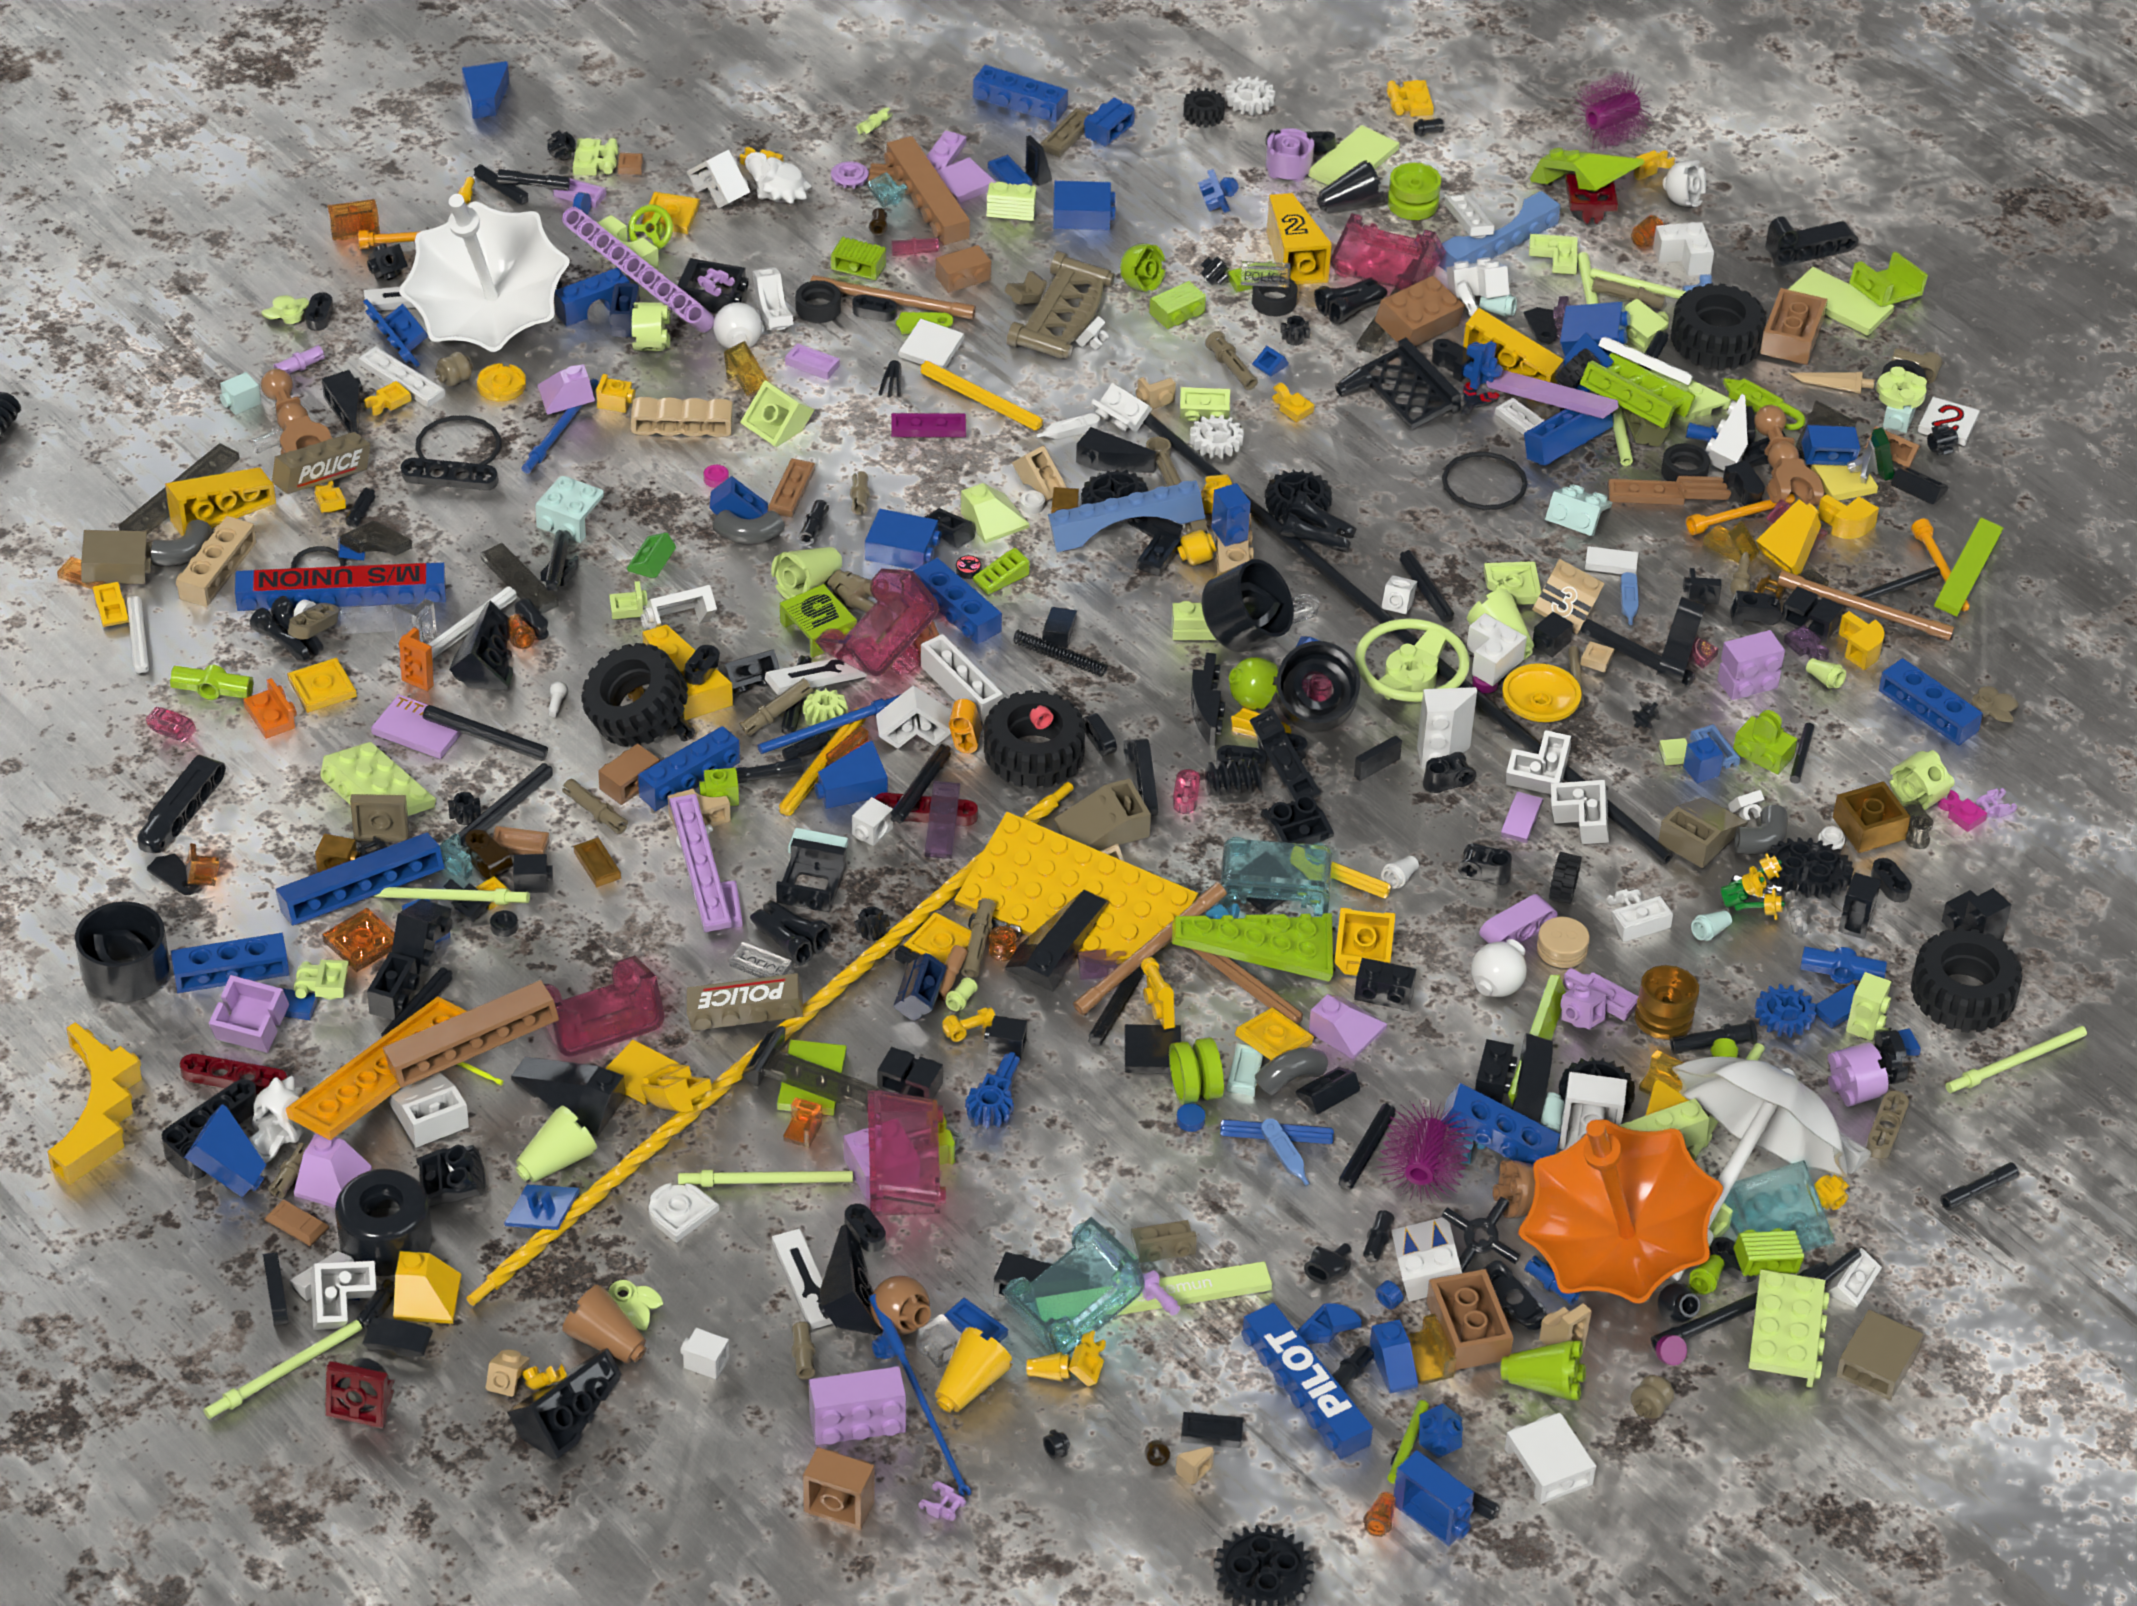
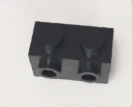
M774 649L718 665L719 672L732 682L734 694L748 690V684L757 682L758 686L768 684L765 680L766 672L780 669Z
M393 952L388 953L367 990L369 1014L393 1020L408 1004L411 992L417 990L420 982V976L417 974L416 958Z
M1362 958L1356 977L1354 1000L1409 1011L1414 993L1417 969Z
M1486 1039L1476 1078L1475 1091L1500 1104L1503 1102L1504 1094L1509 1093L1513 1078L1509 1077V1073H1515L1518 1057L1513 1056L1514 1044Z

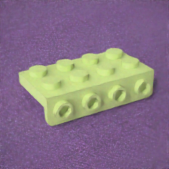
M372 742L323 757L321 779L349 804L351 794L406 795L408 816L435 808L436 798Z
M1760 1269L1748 1369L1807 1378L1806 1387L1812 1388L1814 1379H1820L1822 1361H1817V1355L1822 1356L1825 1338H1819L1820 1332L1825 1333L1827 1315H1822V1310H1827L1829 1293L1824 1292L1825 1280Z

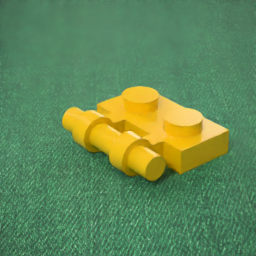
M1394 80L1387 83V95L1391 98L1390 105L1396 115H1402L1404 111H1409L1411 117L1433 115L1434 107L1425 80L1403 81L1402 87H1399Z

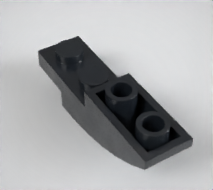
M1206 652L1204 669H1193L1191 708L1195 723L1202 737L1209 746H1215L1216 735L1221 736L1223 720H1219V717L1224 718L1226 702L1221 701V691L1217 690L1218 683L1214 682V680H1219L1221 665L1216 664V653Z

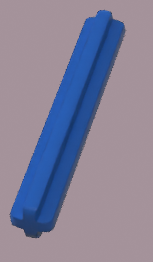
M1228 1119L1221 1121V1136L1266 1140L1261 1132L1263 1122ZM1280 1124L1283 1132L1286 1133L1291 1142L1329 1145L1333 1142L1334 1130L1331 1127Z

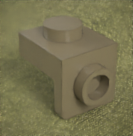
M1029 271L1024 283H1007L1004 292L1012 297L1013 302L1019 305L1039 303L1047 281L1034 271Z

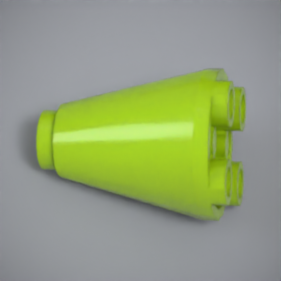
M1569 1340L1503 1356L1501 1361L1502 1380H1509L1510 1384L1563 1400L1580 1401L1581 1385L1579 1382H1585L1586 1366L1585 1364H1580L1583 1353L1582 1341Z

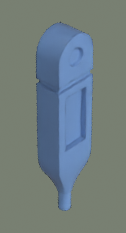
M1625 572L1622 574L1620 582L1621 611L1628 618L1629 625H1633V618L1638 612L1637 576L1634 573Z
M1266 1119L1262 1123V1135L1269 1142L1270 1147L1286 1171L1301 1179L1305 1186H1308L1310 1183L1305 1176L1302 1157L1286 1133L1283 1132L1280 1124L1275 1119Z

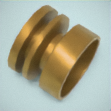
M1661 965L1647 970L1641 979L1639 997L1637 998V1006L1635 1008L1634 1020L1637 1026L1644 1033L1658 1039L1670 1040V1037L1686 1035L1692 1028L1695 1007L1699 996V984L1696 978L1687 970L1677 966Z

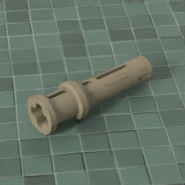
M1215 331L1211 333L1205 340L1207 349L1215 353L1218 362L1226 364L1246 390L1255 388L1258 384V379L1236 355L1234 345L1225 340L1223 332Z

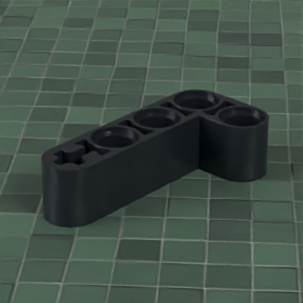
M1780 216L1769 224L1765 248L1778 266H1787L1852 251L1858 245L1859 239L1847 222L1844 221L1795 231L1787 218Z
M1681 596L1656 675L1682 682L1706 604Z
M248 1079L235 1081L165 1128L161 1137L166 1160L189 1179L195 1180L204 1177L207 1173L184 1157L210 1116L222 1104L228 1108L238 1124L254 1115V1103L257 1097L254 1082Z

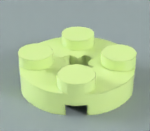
M1893 367L1890 372L1884 373L1878 379L1876 393H1879L1880 401L1889 407L1903 409L1904 405H1911V408H1916L1925 400L1927 380L1924 377L1905 371L1902 367Z

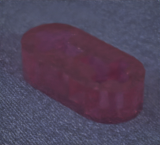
M155 707L146 717V723L153 731L181 742H187L196 732L195 724L188 717L162 707Z
M1184 769L1178 772L1176 776L1173 808L1178 813L1190 814L1196 810L1200 789V775L1195 770ZM1186 781H1190V786H1185ZM1183 797H1188L1187 802H1183Z

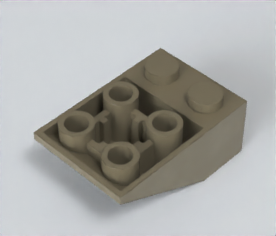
M1130 778L1102 786L1054 818V822L1063 836L1098 851L1114 844L1122 845L1150 837L1151 814Z
M1701 797L1676 806L1661 821L1658 842L1695 865L1704 868L1734 838L1737 827L1747 826L1748 821L1709 799Z

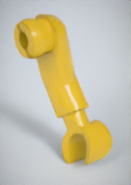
M561 1363L560 1368L556 1371L553 1370L552 1366L547 1367L546 1372L539 1373L537 1366L526 1369L522 1372L523 1377L526 1379L524 1383L532 1390H538L567 1378L563 1364Z

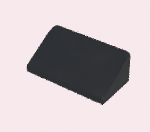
M1907 466L1897 468L1891 481L1893 487L1930 504L1937 503L1949 488L1948 485Z
M779 1026L766 1033L743 1070L742 1076L753 1085L759 1086L785 1042V1027Z
M1337 1067L1297 1089L1295 1093L1314 1113L1320 1114L1358 1093L1360 1085L1356 1072Z

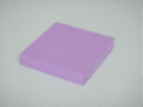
M970 157L937 170V173L959 204L987 193L989 183H996Z

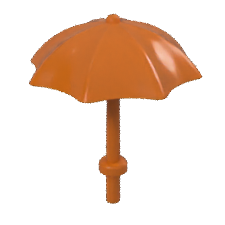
M1604 1119L1592 1120L1586 1126V1135L1578 1142L1557 1154L1535 1161L1533 1166L1535 1178L1534 1198L1529 1213L1519 1227L1518 1233L1523 1240L1534 1246L1548 1261L1561 1292L1567 1294L1581 1291L1609 1292L1622 1296L1633 1303L1641 1304L1648 1300L1661 1283L1675 1273L1703 1264L1709 1259L1708 1224L1713 1208L1723 1193V1186L1719 1181L1707 1175L1694 1162L1686 1148L1680 1130L1671 1128L1660 1131H1637L1620 1127Z

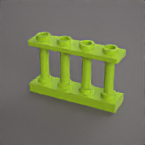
M1614 352L1609 355L1614 362L1607 368L1594 361L1588 362L1580 385L1601 396L1618 400V405L1663 429L1668 427L1673 412L1682 417L1688 416L1695 400L1693 393Z

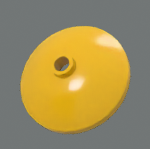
M1537 663L1524 665L1510 672L1504 680L1502 695L1506 705L1520 717L1534 722L1548 723L1567 718L1577 710L1581 701V688L1578 681L1564 669L1549 664Z

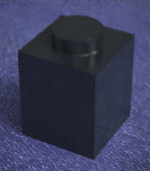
M1551 612L1534 627L1532 640L1534 647L1553 658L1571 642L1574 623L1555 612Z
M547 854L514 855V892L548 893V882H553V865H548Z
M994 1015L992 1025L986 1026L984 1042L988 1043V1055L1004 1057L1005 1054L1014 1052L1020 1060L1022 1059L1027 1041V1020Z

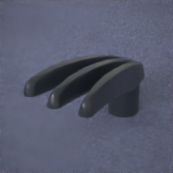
M892 360L888 364L878 392L879 396L883 394L889 377L887 397L890 398L892 396L895 378H897V397L901 396L902 369L899 361Z

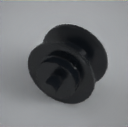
M1641 701L1640 711L1632 710L1633 719L1636 722L1634 726L1636 728L1641 726L1652 729L1651 721L1653 719L1660 720L1659 711L1656 708L1658 704L1656 702L1651 704Z

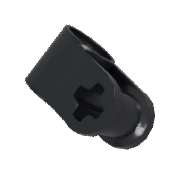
M1462 752L1431 758L1426 762L1423 787L1430 793H1441L1446 790L1465 787L1475 780L1476 771L1468 766L1466 757Z
M1475 843L1465 846L1463 852L1464 860L1458 866V872L1461 876L1467 879L1490 882L1495 885H1503L1509 882L1511 879L1512 863L1510 852Z

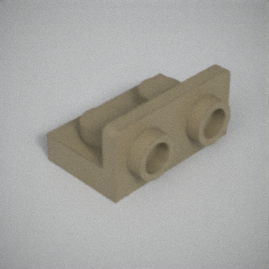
M1188 1220L1131 1229V1239L1139 1263L1155 1262L1161 1259L1186 1257L1196 1254L1197 1235L1195 1231H1191Z

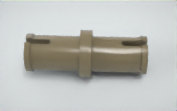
M858 471V478L856 473L852 475L853 485L850 488L851 510L856 515H862V508L864 514L867 512V500L870 496V490L867 487L868 475L863 471Z
M299 1143L288 1161H284L281 1164V1171L268 1187L272 1195L276 1197L280 1191L278 1198L286 1196V1193L298 1178L303 1154L308 1145L303 1150L304 1143Z
M797 1322L793 1324L791 1329L794 1343L791 1347V1354L795 1358L796 1376L798 1375L800 1379H810L815 1375L813 1362L815 1346L811 1342V1326L807 1322Z

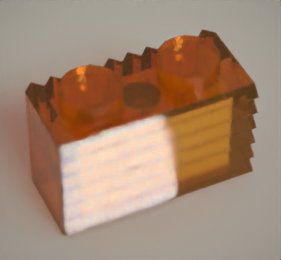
M375 199L327 205L332 240H347L351 237H358L359 230H369V232H374V234H380L378 209Z

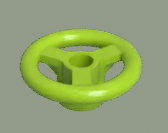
M652 204L638 208L632 214L628 224V234L631 242L638 240L635 232H644L647 237L652 239L653 245L658 250L665 247L673 233V222L669 213L664 208ZM655 212L650 221H647L645 224H636L642 214ZM662 217L664 218L666 223V232L664 225L660 222V219ZM654 225V231L650 232V227Z

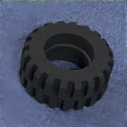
M1709 283L1703 287L1699 285L1694 287L1692 291L1690 289L1677 300L1672 320L1671 341L1677 352H1680L1684 359H1690L1692 364L1697 366L1700 364L1707 369H1711V367L1717 368V370H1724L1725 368L1735 369L1739 365L1744 366L1750 360L1752 361L1761 350L1766 325V312L1756 297H1751L1752 295L1748 291H1741L1739 287H1729L1722 283H1719V285Z
M635 643L634 646L631 644L623 645L622 649H613L607 657H601L597 661L598 665L595 668L592 667L589 671V678L585 679L583 684L584 691L581 694L583 710L601 735L613 744L628 747L630 744L633 747L637 743L641 745L644 742L646 744L655 742V738L658 736L662 738L667 734L666 731L670 727L673 728L677 724L676 719L678 716L681 717L685 710L683 705H686L688 698L687 682L668 654L652 644H647L646 646L645 643ZM649 684L647 690L639 699L628 705L620 706L626 695L633 689Z
M1027 690L1023 694H1019V692L1010 695V698L1004 697L998 702V705L995 704L986 716L984 724L986 763L996 775L1000 774L1002 780L1007 783L1011 781L1018 787L1025 785L1029 786V789H1036L1037 786H1043V788L1051 787L1053 783L1058 785L1064 782L1066 777L1070 778L1083 763L1085 753V720L1082 718L1080 711L1074 708V705L1066 699L1064 701L1058 694L1050 695L1047 691L1041 690L1040 693L1033 692V690ZM1040 705L1048 708L1053 714L1052 723L1044 729H1037L1030 720L1031 710L1033 708L1036 709ZM1041 736L1050 740L1041 743H1030L1019 738Z
M1956 928L1955 931L1951 932L1949 929L1940 932L1939 936L1937 934L1932 936L1921 946L1913 971L1911 991L1917 1006H1920V1010L1926 1016L1930 1015L1931 1020L1936 1024L1942 1023L1950 1030L1954 1028L1961 1029V1032L1969 1033L1970 1030L1982 1032L1987 1027L1992 1029L2000 1025V1022L2006 1021L2010 1017L2011 1012L2014 1011L2023 976L2021 974V963L2017 960L2013 950H2008V945L2004 941L1996 940L1995 936L1990 933L1982 934L1977 929L1965 931L1964 928ZM1967 975L1978 979L1985 985H1965L1953 980L1949 976Z

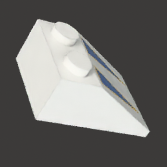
M1443 1217L1391 1230L1409 1302L1427 1297L1429 1279L1462 1273L1450 1222Z

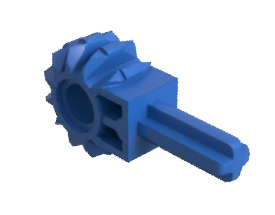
M1014 1052L1004 1055L995 1075L987 1073L983 1083H980L977 1088H971L969 1096L965 1100V1108L968 1120H974L976 1127L983 1124L988 1130L991 1125L999 1128L1001 1123H1008L1010 1115L1014 1111L1011 1079L1020 1063V1058Z

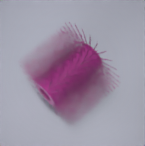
M1622 73L1618 75L1617 84L1614 81L1615 76L1613 81L1610 80L1609 83L1605 84L1606 87H1603L1598 82L1596 89L1592 86L1591 93L1588 89L1586 93H1589L1590 96L1588 95L1587 98L1585 95L1583 96L1588 104L1585 106L1587 109L1579 108V110L1585 113V115L1580 114L1579 116H1585L1583 118H1586L1581 120H1586L1587 125L1591 127L1589 136L1593 130V140H1595L1598 132L1601 143V139L1604 138L1605 140L1604 148L1609 137L1612 143L1613 138L1615 140L1619 139L1622 134L1628 139L1630 132L1633 135L1636 132L1635 128L1638 132L1640 128H1637L1635 124L1640 123L1641 126L1643 125L1638 117L1641 115L1639 112L1647 113V111L1641 108V106L1646 107L1647 105H1641L1643 103H1640L1645 101H1640L1639 96L1635 94L1636 92H1633V82L1631 81V84H1629V90L1626 81L1622 84L1620 79ZM1632 125L1634 127V132H1632L1630 126Z
M1407 1110L1416 1124L1409 1120L1407 1116L1404 1118L1408 1123L1406 1125L1400 1123L1403 1120L1391 1117L1399 1125H1394L1393 1128V1125L1389 1124L1390 1128L1395 1132L1386 1133V1136L1393 1141H1384L1383 1143L1389 1149L1381 1150V1153L1384 1154L1385 1151L1386 1155L1389 1150L1392 1151L1387 1154V1158L1379 1159L1383 1162L1394 1159L1392 1161H1398L1399 1163L1393 1162L1396 1164L1378 1167H1388L1385 1169L1397 1170L1382 1175H1396L1392 1173L1404 1174L1391 1181L1394 1182L1397 1179L1400 1180L1406 1177L1410 1181L1409 1185L1411 1183L1415 1184L1412 1194L1416 1184L1418 1185L1420 1199L1421 1185H1424L1423 1194L1424 1187L1426 1195L1428 1193L1426 1184L1436 1194L1430 1182L1445 1193L1438 1185L1440 1180L1444 1182L1443 1184H1447L1442 1176L1450 1177V1183L1454 1181L1453 1184L1456 1183L1458 1185L1459 1183L1452 1177L1458 1173L1455 1178H1463L1456 1170H1465L1466 1167L1459 1162L1468 1161L1461 1153L1471 1152L1462 1145L1473 1143L1467 1141V1144H1465L1466 1140L1456 1143L1457 1141L1453 1140L1474 1135L1451 1136L1455 1134L1450 1133H1456L1455 1131L1473 1127L1448 1128L1458 1122L1446 1125L1444 1121H1441L1442 1118L1440 1120L1437 1119L1438 1112L1435 1118L1432 1115L1431 1118L1429 1115L1427 1118L1426 1110L1424 1111L1425 1118L1422 1117V1113L1420 1115L1419 1111H1417L1421 1120L1419 1118L1416 1119V1116Z

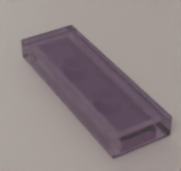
M933 781L925 857L952 859L961 788L960 783Z

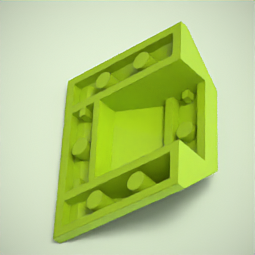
M1555 148L1550 150L1548 155L1540 159L1530 180L1534 183L1548 184L1570 171H1575L1579 189L1596 191L1644 164V159Z

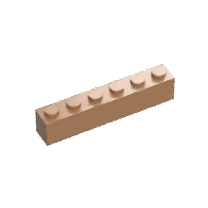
M909 136L887 142L886 153H884L885 163L888 167L892 166L894 168L896 180H902L905 193L910 195L915 208H919L924 221L931 226L934 236L939 238L943 246L969 239L970 219L914 137Z
M539 980L383 1047V1051L390 1071L400 1088H403L556 1022L559 1018L552 996L543 982Z

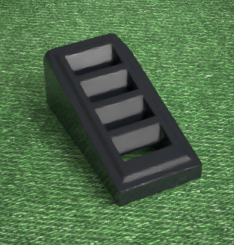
M1029 135L1026 136L1025 173L1036 185L1040 186L1052 181V175L1044 148Z

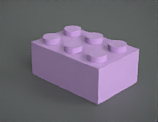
M900 1367L809 1379L810 1420L815 1445L835 1444L849 1440H864L869 1437L892 1436L897 1433L906 1432V1394Z

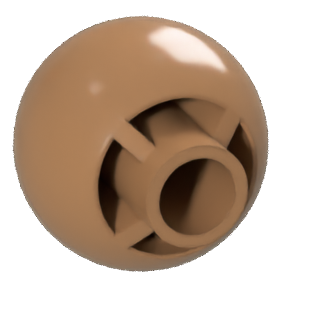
M893 1276L882 1281L874 1290L873 1295L876 1294L877 1307L892 1320L899 1335L911 1334L920 1327L925 1326L930 1320L929 1296L925 1288L917 1280L908 1276ZM870 1303L871 1314L876 1324L883 1330L878 1320V1317L872 1307V1304Z

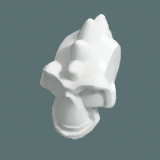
M759 152L751 153L746 157V168L757 183L758 199L768 198L775 202H788L789 204H793L795 199H807L805 191L811 189L812 186L804 179L803 174L796 166L782 162L774 157L767 159L765 154Z
M293 1076L283 1081L277 1077L274 1078L270 1085L259 1093L254 1103L252 1127L258 1132L250 1137L249 1140L265 1163L270 1162L275 1157L283 1143H296L301 1135L305 1134L304 1126L290 1120L286 1112V1108L302 1097L303 1094L302 1087L295 1088Z

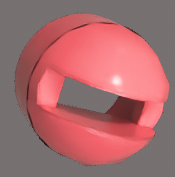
M1040 705L1036 709L1033 708L1031 710L1030 720L1037 729H1044L1052 723L1053 714L1048 708Z

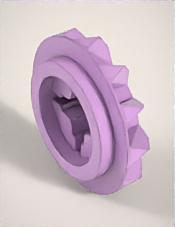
M842 162L832 168L831 181H834L836 186L843 185L844 189L847 187L854 189L855 186H863V183L868 181V170L864 165L857 162Z

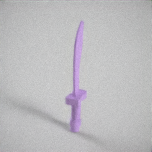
M1102 1228L1099 1229L1113 1255L1141 1282L1143 1297L1147 1301L1156 1298L1166 1312L1176 1315L1180 1311V1306L1172 1296H1169L1159 1286V1274L1154 1270L1143 1274L1131 1263L1115 1241Z

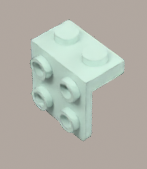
M560 476L535 504L537 527L554 534L558 530H567L570 533V540L581 543L586 538L585 517L603 498V490L566 476Z
M1570 484L1569 487H1563L1553 492L1545 520L1593 536L1601 511L1611 508L1613 502L1607 500V496L1604 494L1593 492L1592 495L1584 492L1583 487Z

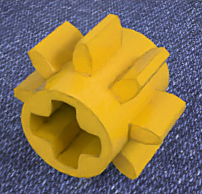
M1824 1175L1814 1184L1813 1190L1817 1195L1812 1199L1821 1209L1824 1207L1826 1210L1829 1208L1837 1210L1848 1200L1849 1195L1845 1190L1849 1185L1841 1177Z

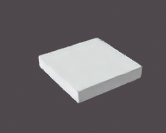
M920 319L899 350V357L918 364L930 361L945 369L964 341V333Z

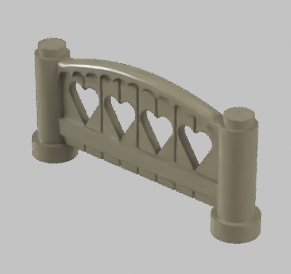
M1056 251L1050 266V273L1056 275L1026 326L1024 327V324L1017 322L1012 323L1007 335L1006 344L1015 348L1022 346L1060 359H1068L1072 352V345L1070 344L1084 332L1094 319L1100 306L1103 287L1112 286L1115 274L1111 273V270L1070 258L1067 253ZM1089 284L1091 287L1087 288V293H1081L1073 285ZM1080 298L1083 301L1079 302V307H1072L1064 299ZM1071 312L1074 315L1070 316L1071 321L1065 322L1055 313ZM1064 327L1065 330H1062L1061 336H1055L1047 328Z

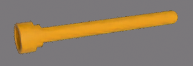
M359 230L360 250L371 249L375 244L415 242L416 235L419 232L374 234V232H369V230Z
M1789 494L1784 504L1773 503L1768 499L1706 517L1700 514L1690 515L1686 518L1687 530L1691 535L1701 534L1711 525L1792 504L1795 501V496Z
M1919 519L1912 524L1911 531L1917 540L1924 542L1946 583L1951 570L1932 537L1934 529L1928 519ZM1967 599L1961 609L1963 612L1968 611L1970 608Z

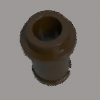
M875 208L872 212L869 230L876 236L883 235L888 229L886 222L887 212H885V209Z

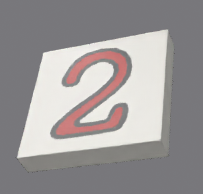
M1932 397L1919 424L1918 432L1928 435L1933 433L1932 427L1948 424L1949 429L1953 428L1956 431L1958 444L1965 446L1979 417L1980 410Z

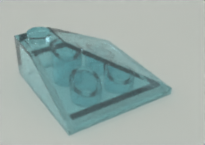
M1805 1160L1735 1181L1724 1201L1733 1211L1730 1226L1737 1237L1739 1233L1750 1229L1756 1232H1767L1776 1228H1781L1784 1231L1795 1230L1799 1244H1801L1802 1253L1835 1242Z

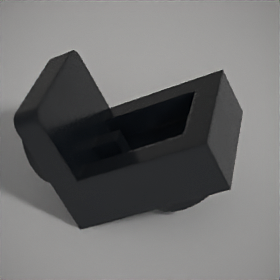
M1690 568L1689 576L1683 579V592H1687L1688 599L1704 604L1719 605L1722 587L1721 579L1696 578L1695 568Z

